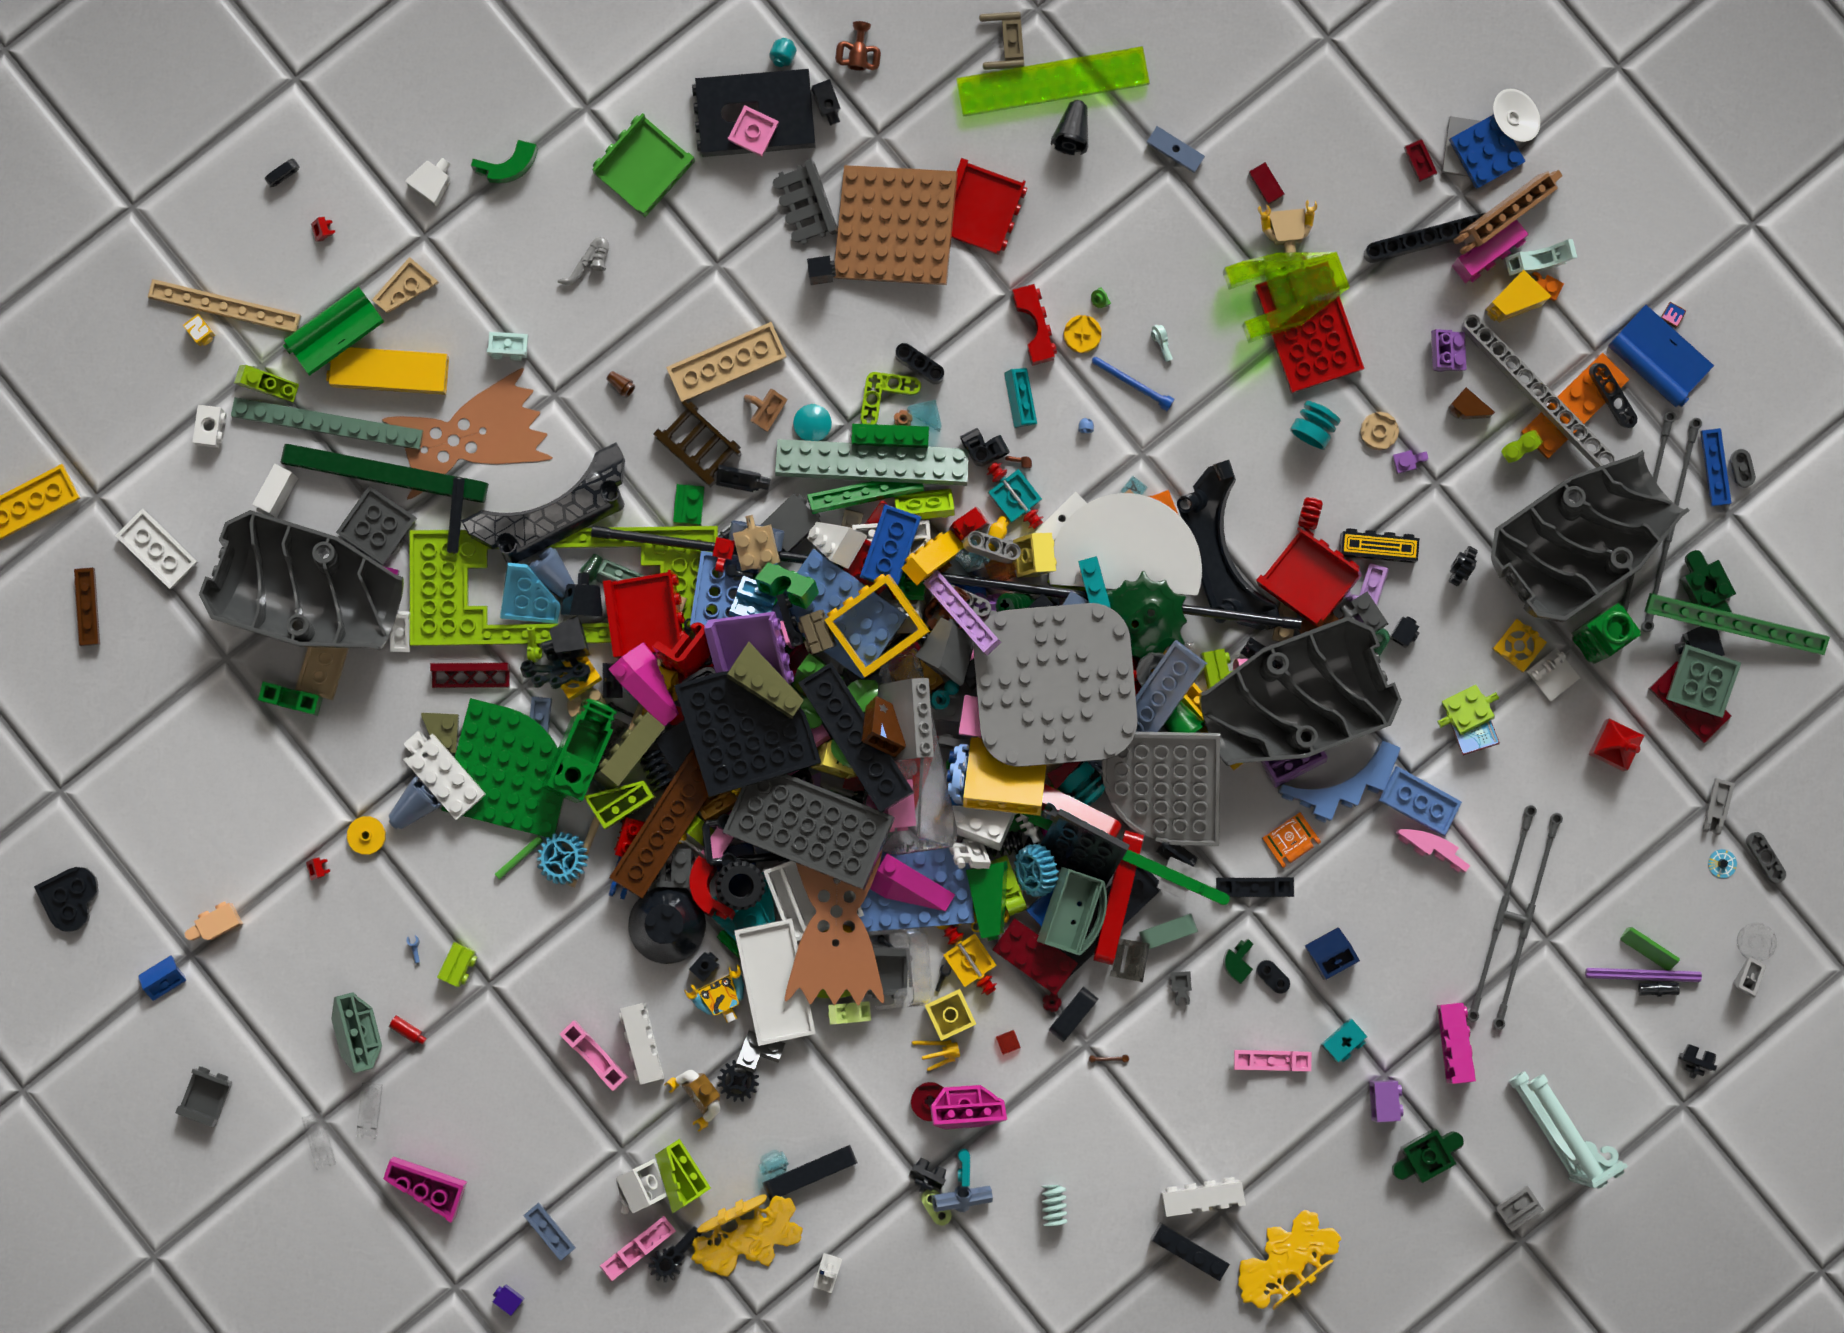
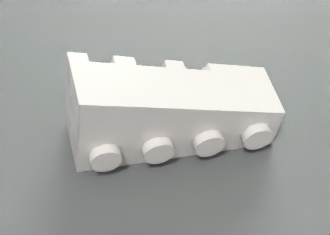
M646 1002L620 1008L621 1023L625 1025L626 1032H624L626 1043H629L631 1051H629L630 1060L635 1063L636 1070H633L635 1080L639 1081L641 1085L664 1079Z
M1234 1177L1223 1178V1182L1215 1183V1180L1204 1181V1185L1196 1186V1183L1186 1184L1183 1189H1177V1186L1167 1187L1165 1192H1161L1166 1217L1194 1213L1193 1211H1210L1215 1207L1217 1209L1230 1208L1233 1204H1238L1239 1206L1246 1205L1242 1182L1238 1179L1235 1180Z

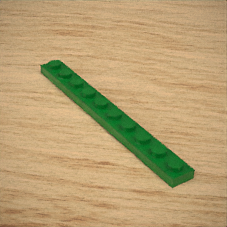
M1649 593L1644 612L1821 655H1825L1830 639L1829 636L1652 593Z

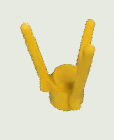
M951 1040L912 1041L913 1045L944 1046L941 1052L921 1057L922 1060L944 1056L945 1060L928 1067L927 1071L953 1062L955 1058L960 1057L957 1042L952 1043Z

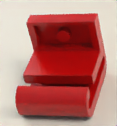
M699 622L693 623L690 626L696 635L693 640L684 633L672 650L659 641H656L653 645L656 656L662 661L661 664L669 670L673 668L680 674L688 677L696 673L709 658L711 653L704 631L705 626Z

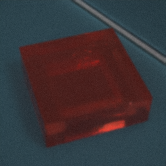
M1014 1029L996 1036L1002 1055L1021 1048Z

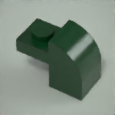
M1249 939L1245 941L1240 940L1234 948L1236 950L1235 953L1227 949L1223 958L1225 971L1238 984H1241L1253 970L1252 967L1242 960L1244 955L1254 945Z

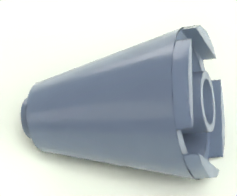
M414 777L389 814V823L395 829L407 827L442 805L422 781H418L419 777Z

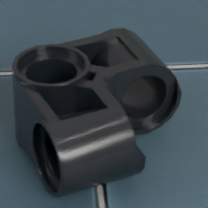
M978 428L960 436L963 446L969 451L972 461L977 466H985L1010 453L1001 435L993 437L986 443ZM979 452L985 453L986 458L984 460L977 459L976 454Z

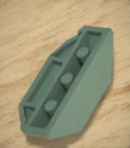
M354 992L334 997L331 1020L342 1059L353 1073L372 1069L382 1047L373 1008L357 997Z

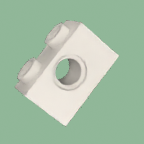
M198 405L192 441L195 445L219 448L220 443H223L224 433L222 432V425H225L227 415L221 407ZM214 422V429L211 431H207L206 426L209 423Z

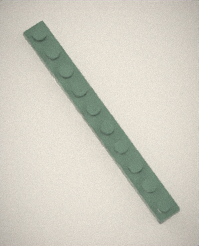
M234 397L231 417L417 450L421 448L424 433L423 430L236 397Z

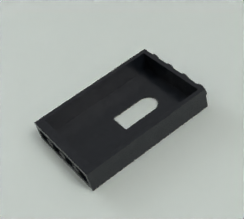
M809 69L695 78V84L692 85L693 96H697V103H694V114H698L699 120L695 122L696 133H700V140H697L698 152L701 151L702 157L753 153L728 141V137L736 122L725 121L721 116V110L727 104L757 101L760 113L779 121V125L765 152L816 148Z

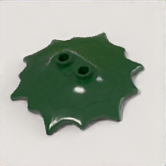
M1142 571L1136 581L1124 580L1117 589L1106 590L1111 609L1122 617L1128 627L1132 657H1137L1141 660V658L1151 652L1163 654L1175 640L1185 645L1181 636V628L1187 623L1182 608L1186 596L1174 593L1165 579L1158 582L1152 581L1145 571ZM1149 609L1155 611L1154 616L1150 617L1147 614ZM1137 620L1139 626L1137 628L1132 627V621Z

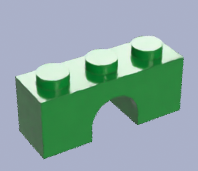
M769 562L755 578L759 591L775 597L781 590L787 589L786 592L790 603L807 609L819 594L813 578L802 576L795 571H789L780 565H774Z
M263 681L258 700L318 716L323 697Z

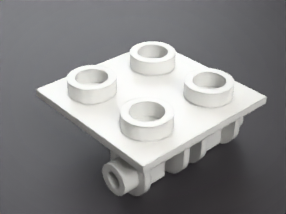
M1557 648L1526 671L1550 702L1580 679L1579 675L1565 659L1567 658L1563 652H1559Z

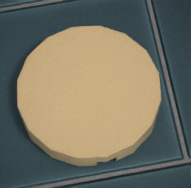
M1384 412L1370 414L1361 424V439L1365 445L1374 450L1389 448L1398 438L1399 428L1396 420Z

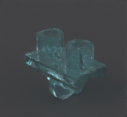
M970 538V542L977 546L976 539ZM959 550L956 555V560L963 565V569L968 573L974 564L980 567L982 563L987 565L990 562V559L971 552L968 554L963 550Z

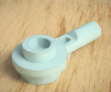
M1154 325L1151 337L1160 344L1165 361H1170L1173 358L1168 348L1167 332L1162 325Z

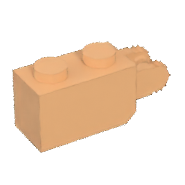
M222 902L215 906L216 910L210 913L205 911L199 914V919L194 921L196 925L189 928V930L187 929L185 937L193 941L201 937L206 940H214L242 925L243 922L233 903Z

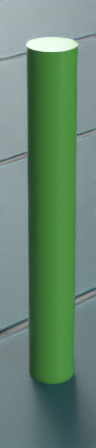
M538 835L495 873L498 879H501L543 842V839Z

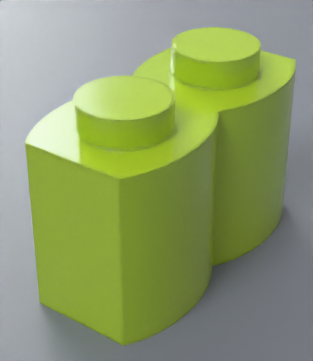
M1532 430L1523 434L1519 440L1507 444L1501 452L1507 462L1512 463L1521 459L1525 453L1537 449L1543 441L1537 431Z

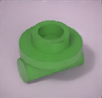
M1102 287L1092 292L1091 301L1095 307L1103 308L1111 304Z

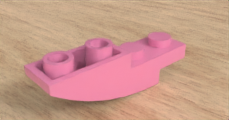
M1399 829L1396 832L1401 842L1406 845L1410 843L1415 847L1413 850L1421 856H1424V854L1429 856L1434 851L1436 858L1441 861H1448L1451 864L1450 868L1458 873L1460 871L1466 872L1470 867L1468 863L1455 855L1459 847L1439 836L1412 829Z

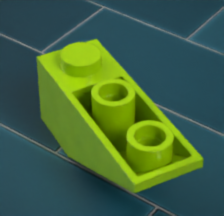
M248 365L239 366L234 384L290 402H294L299 387L297 383Z

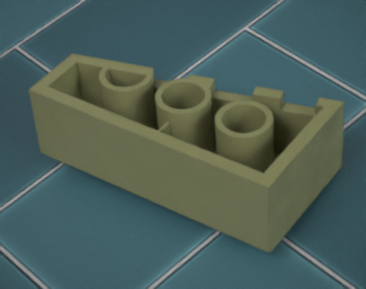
M750 642L747 643L727 673V678L790 719H793L803 704L804 700Z
M648 712L644 715L639 714L633 721L635 725L631 730L627 729L621 736V742L619 744L616 743L609 751L610 755L606 759L604 758L598 765L593 778L607 790L614 789L621 784L665 728L663 724Z

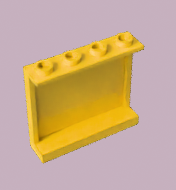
M971 737L963 807L1041 816L1046 765L1014 767L1003 764L987 751L982 738Z

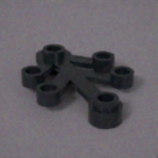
M555 651L545 653L547 659L552 661L554 666L535 665L532 661L526 660L522 662L520 667L523 677H533L532 683L535 688H540L549 682L552 689H558L573 679L585 681L590 676L588 665L580 664L576 658L564 660L570 662L572 667H565ZM537 672L549 673L543 677L541 675L534 676Z

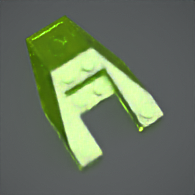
M1337 252L1274 253L1227 266L1222 272L1229 290L1265 278L1277 309L1244 321L1242 327L1248 343L1304 324L1313 315L1350 288Z

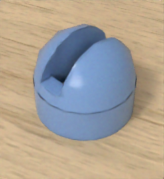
M1083 418L1079 422L1078 431L1081 433L1094 432L1093 421Z

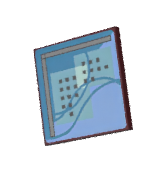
M1492 721L1462 735L1451 724L1463 756L1500 744Z

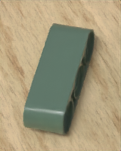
M1192 913L1140 931L1139 935L1145 950H1149L1196 933L1198 930Z

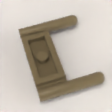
M1021 13L980 14L979 20L981 22L1002 20L1005 61L984 62L983 69L1024 67Z

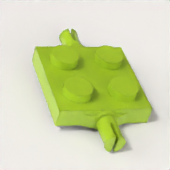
M1475 684L1442 701L1447 716L1438 720L1437 723L1440 728L1451 723L1456 727L1459 734L1462 735L1495 719L1490 703L1499 700V696L1495 692L1485 697Z

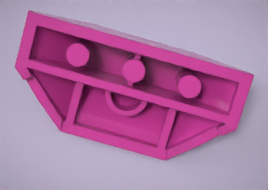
M981 1085L944 1087L930 1106L933 1126L942 1129L983 1127L1007 1120L1004 1100L998 1098Z

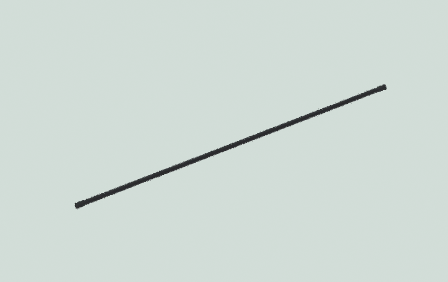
M592 526L591 537L617 539L713 552L715 546L714 542L615 530L608 527ZM736 545L734 548L733 555H738ZM778 551L780 561L803 564L809 556ZM940 572L951 584L1035 595L1044 594L1045 596L1065 599L1072 591L1088 600L1086 591ZM1185 604L1182 606L1183 614L1278 626L1293 630L1301 629L1302 619L1276 617Z

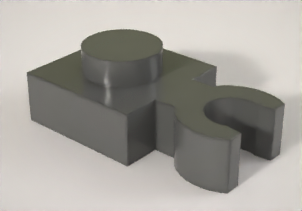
M1170 972L1172 992H1177L1178 994L1175 997V1004L1179 1005V999L1184 997L1186 1005H1189L1190 998L1186 991H1192L1191 972Z

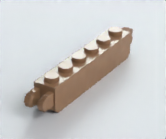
M1559 170L1552 173L1547 171L1537 175L1461 231L1460 235L1453 240L1455 244L1465 242L1466 246L1459 250L1460 253L1464 254L1472 248L1484 244L1557 190L1558 186L1555 182L1562 177Z

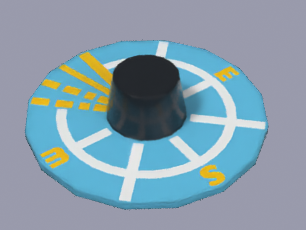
M1716 850L1709 858V870L1719 878L1730 877L1737 868L1736 857L1728 850Z

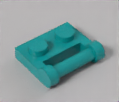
M961 1149L958 1152L959 1160L962 1162L961 1169H958V1182H961L962 1186H970V1154L967 1149Z

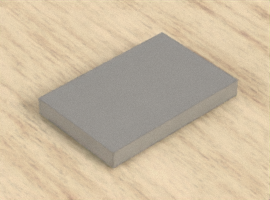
M1449 117L1442 173L1469 177L1448 139L1479 123V120Z

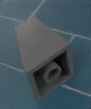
M941 617L915 656L937 674L962 686L973 652L974 641L962 627L961 629L958 628L959 624L951 618L946 620Z

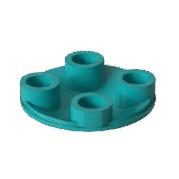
M809 404L797 411L793 425L796 434L805 441H820L830 432L832 421L830 414L825 408L820 405Z

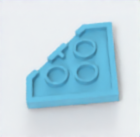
M507 563L500 618L558 624L561 607L559 601L527 564Z

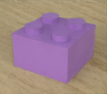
M1370 1081L1372 1121H1401L1404 1111L1403 1105L1399 1102V1097L1402 1096V1087L1398 1085V1081Z

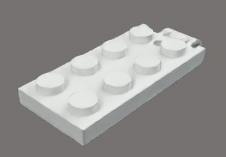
M417 731L403 743L412 753L409 758L406 757L403 760L454 819L458 820L479 802L486 793L434 734H431L429 736L430 739L427 740L420 731Z

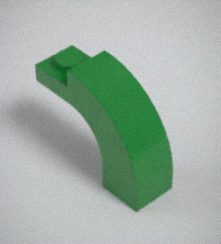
M518 140L512 157L506 162L492 164L472 159L471 167L475 171L474 173L486 176L488 174L487 179L490 183H509L527 173L535 161L538 147L536 144Z

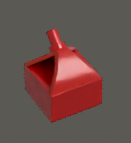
M1610 718L1606 719L1588 755L1621 771H1627L1636 753L1640 752V744L1645 735Z

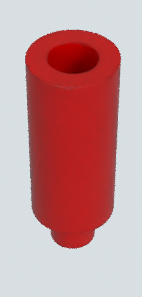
M397 1015L388 1026L414 1044L418 1042L423 1045L427 1039L421 1035L422 1031Z

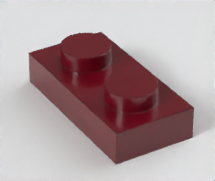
M1422 139L1404 147L1419 182L1437 175L1436 168Z

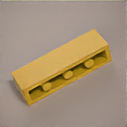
M951 530L945 534L941 532L934 539L921 546L915 553H911L904 560L906 564L901 569L918 585L936 570H939L953 560L964 549L963 543Z

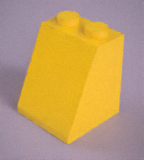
M1523 270L1485 310L1493 321L1497 320L1500 323L1541 307L1551 295Z

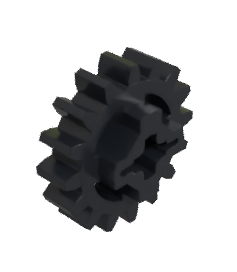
M1468 546L1464 553H1458L1449 571L1452 573L1449 579L1451 584L1459 586L1463 579L1468 580L1476 567L1477 549Z
M733 1060L732 1066L726 1063L727 1069H720L723 1075L717 1076V1078L722 1080V1083H719L717 1086L723 1087L720 1093L726 1092V1099L732 1096L733 1102H736L737 1098L744 1102V1096L750 1099V1092H757L754 1086H759V1083L755 1082L759 1075H754L750 1071L744 1073L737 1072L734 1069L738 1068L736 1067L737 1062ZM727 1073H729L731 1076L730 1083L726 1085L725 1078ZM744 1075H746V1077L743 1078L744 1080L741 1081L743 1084L742 1086L737 1084L731 1087V1084H733V1082L735 1081V1076L739 1078L741 1076L743 1077ZM751 1076V1086L748 1089L746 1082ZM733 1088L740 1089L742 1094L732 1093L731 1090Z

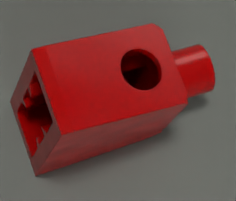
M975 507L954 521L949 530L963 543L964 538L971 532L980 531L990 523L980 509Z

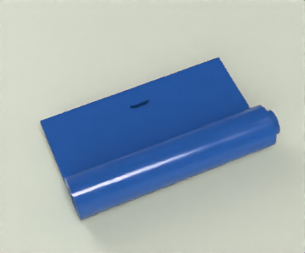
M1647 305L1634 316L1608 345L1613 352L1675 407L1678 405L1682 407L1689 400L1687 397L1689 392L1714 367L1707 358Z

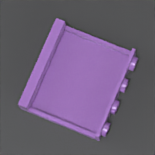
M767 612L708 620L704 631L715 672L729 671L747 643L750 642L791 686L792 682H794V674L789 668L790 658L788 653H785V638L781 636L780 619L776 617V613Z

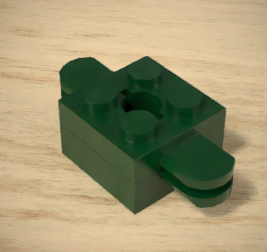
M1694 550L1689 552L1685 556V563L1690 574L1680 578V581L1691 603L1732 612L1726 599L1735 595L1736 592L1720 561L1717 560L1708 564L1701 551Z
M1433 1128L1401 1146L1400 1149L1405 1158L1393 1164V1175L1400 1180H1405L1415 1174L1418 1181L1424 1183L1456 1165L1451 1153L1462 1148L1464 1145L1462 1135L1451 1131L1441 1137L1438 1130Z

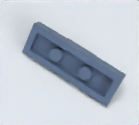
M539 1202L523 1215L560 1261L576 1248Z

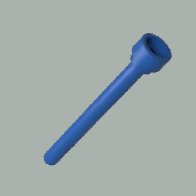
M1098 357L1092 358L1093 364L1159 402L1158 405L1161 406V409L1168 412L1175 400L1169 395L1162 396Z

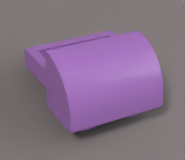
M1441 329L1432 330L1433 371L1467 370L1465 332H1452V330Z

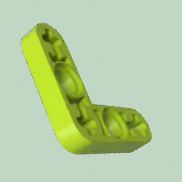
M880 372L869 373L866 378L861 411L862 424H877L882 392L910 396L917 395L921 390L920 381L915 377ZM874 376L880 381V383H876L875 390H879V393L867 391L868 388L872 390V382H869V380H872ZM897 379L899 386L895 389L888 386L889 380ZM902 380H905V384L910 385L911 382H915V385L918 386V388H914V391H910V387L904 386V390H901ZM875 395L878 401L876 404L870 405L866 401L867 397ZM869 409H877L876 411L872 410V418H875V420L867 423L864 417L868 416Z

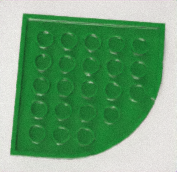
M470 698L455 759L486 795L463 816L552 839V834H556L564 798L542 789L541 786L558 747L550 734L534 719L508 707ZM442 805L441 811L448 812Z

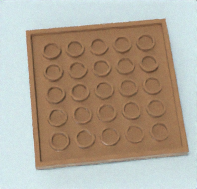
M844 165L835 254L836 276L833 277L835 279L947 285L957 171Z

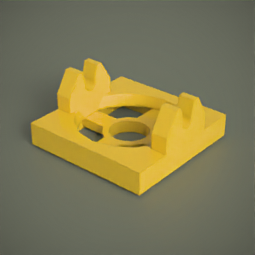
M1515 619L1492 649L1523 673L1547 642L1540 637L1537 631L1532 630L1531 626ZM1517 631L1526 632L1522 638L1515 639L1511 636L1512 633ZM1530 637H1532L1534 642L1533 652L1527 648L1526 642ZM1506 640L1511 643V652L1506 651ZM1518 640L1522 641L1525 645L1522 651H1517L1514 648V643ZM1517 653H1524L1528 658L1518 660L1515 656Z
M587 656L577 657L576 659L578 662L589 666L590 676L586 682L571 680L561 686V689L570 701L603 680ZM562 662L565 667H572L570 662ZM571 683L580 685L576 688L568 687V685H570Z

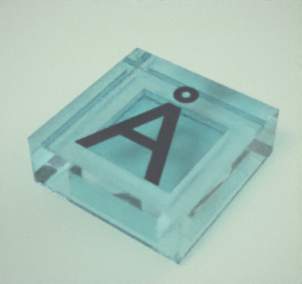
M1132 476L1121 492L1125 493L1130 489L1134 494L1142 495L1148 487Z

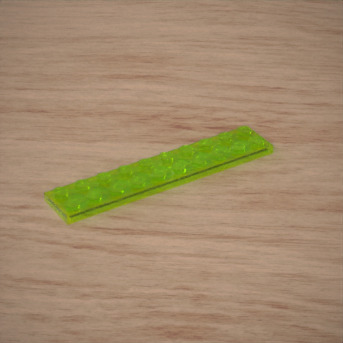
M1143 46L956 78L963 117L1150 84Z

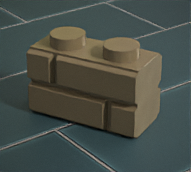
M824 609L799 617V630L805 634L807 639L804 641L805 647L812 654H817L837 646L831 629L824 621L826 619Z

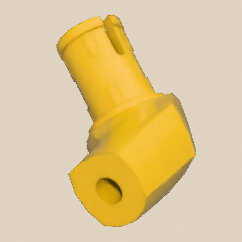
M1000 516L997 522L990 526L988 535L1004 540L1007 534V526L1009 525V520L1006 521L1007 517ZM988 544L989 549L995 552L994 545Z

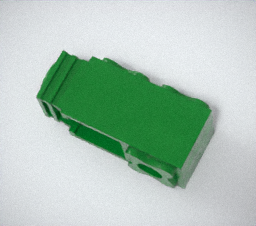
M1617 603L1597 614L1571 634L1573 635V642L1581 650L1585 659L1589 663L1596 664L1609 658L1641 635V631L1624 607Z
M593 699L583 700L582 706L579 707L580 712L571 717L541 786L542 789L574 803L582 802L613 732V729H611L612 724L610 723L614 721L613 716L617 714V711H614L608 705Z

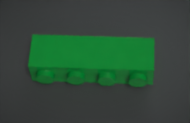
M852 424V445L928 448L929 426Z

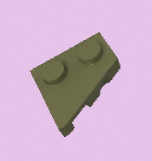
M421 713L429 735L434 734L450 753H456L459 714Z

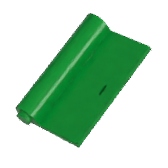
M358 286L284 339L285 344L283 346L289 354L294 353L310 376L384 323V320Z

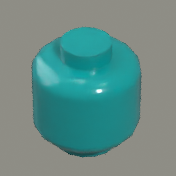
M788 38L775 40L769 53V57L775 66L791 65L797 52L794 42Z

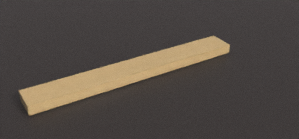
M152 279L148 293L149 299L290 333L298 330L301 320L300 314Z

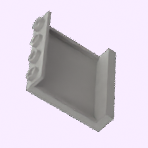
M929 678L907 679L878 685L877 697L893 704L906 743V747L896 757L891 756L895 762H902V760L934 757Z

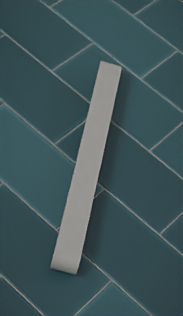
M1469 314L1464 318L1462 323L1463 332L1596 468L1603 466L1600 462L1601 458H1607L1610 463L1615 462V457L1611 451L1479 316ZM1473 321L1476 327L1469 328L1466 322ZM1480 335H1487L1489 341H1482ZM1499 348L1502 350L1503 354L1496 355L1494 354L1493 349ZM1513 362L1516 368L1509 369L1506 363ZM1520 376H1527L1529 378V382H1522L1520 380ZM1539 389L1542 391L1543 395L1536 396L1534 395L1533 390ZM1553 403L1556 409L1549 410L1546 404ZM1560 417H1567L1569 419V423L1563 424L1560 421ZM1573 431H1581L1583 437L1578 438L1574 436ZM1587 444L1595 445L1596 451H1589Z

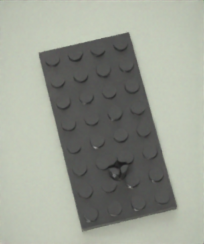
M784 774L742 787L723 833L865 890L895 817L884 812L880 813L879 810Z

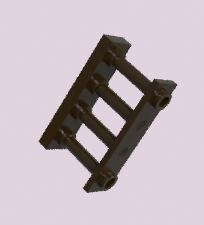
M684 400L682 405L686 410L667 430L661 431L658 428L653 435L711 488L716 483L713 477L719 465H723L733 453L740 457L742 455L739 450L741 447L734 440L730 442L697 412L699 409L691 401L687 403ZM692 414L700 422L681 443L675 444L671 440L673 438L672 435ZM705 427L708 428L714 435L695 456L689 457L685 453L686 448ZM721 440L728 448L709 469L706 468L704 470L699 466L701 459Z

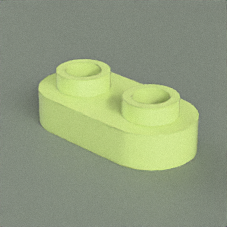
M935 1189L932 1192L926 1190L923 1192L921 1200L929 1215L938 1225L948 1224L952 1217L951 1211H940L944 1212L946 1217L939 1219L938 1214L940 1212H935L933 1204L927 1200L930 1195L940 1193Z

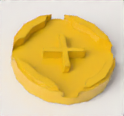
M1077 315L1071 318L1063 332L1064 341L1072 351L1078 353H1088L1094 350L1099 345L1101 339L1099 323L1093 317Z

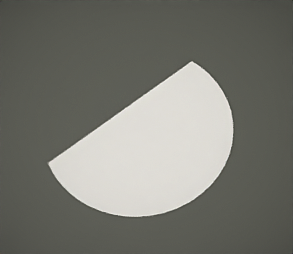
M1118 493L1097 498L1078 509L1065 522L1054 541V556L1057 564L1056 571L1049 573L1050 584L1084 587L1078 561L1097 556L1105 588L1117 589L1124 580L1136 581L1141 572L1145 571L1152 581L1158 582L1165 579L1174 593L1185 595H1198L1202 563L1195 537L1185 521L1174 510L1151 497L1133 493Z

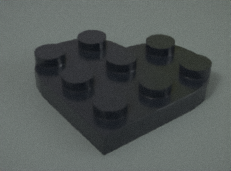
M83 867L67 869L34 886L51 923L55 928L65 932L79 930L86 924L90 918L88 903L99 893L97 877L88 868Z

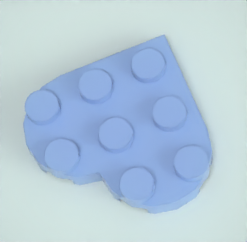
M968 744L955 746L954 758L957 761L955 764L951 763L950 775L953 778L952 783L948 784V795L952 797L956 804L963 805L968 756H965V750H969Z

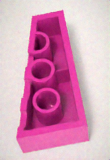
M394 1156L389 1160L383 1178L402 1192L412 1196L419 1203L429 1207L436 1214L438 1213L446 1218L450 1223L456 1217L467 1181Z

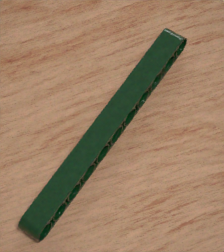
M284 444L280 461L281 464L448 497H452L453 478L457 477L292 444ZM464 478L463 500L485 503L489 484L483 481Z

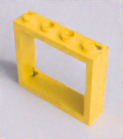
M890 574L878 576L874 579V585L871 587L866 585L858 591L860 595L854 599L852 596L842 603L844 605L839 610L834 608L827 613L828 618L824 620L864 677H868L930 632ZM887 584L918 630L866 667L834 621L880 587Z

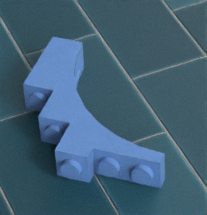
M1381 741L1366 766L1347 781L1329 788L1315 790L1281 785L1278 793L1282 794V798L1293 801L1295 799L1300 801L1301 806L1307 808L1313 806L1311 814L1315 815L1316 820L1326 823V820H1332L1339 800L1342 801V805L1352 808L1359 805L1365 786H1368L1367 790L1377 794L1379 791L1383 792L1401 748Z

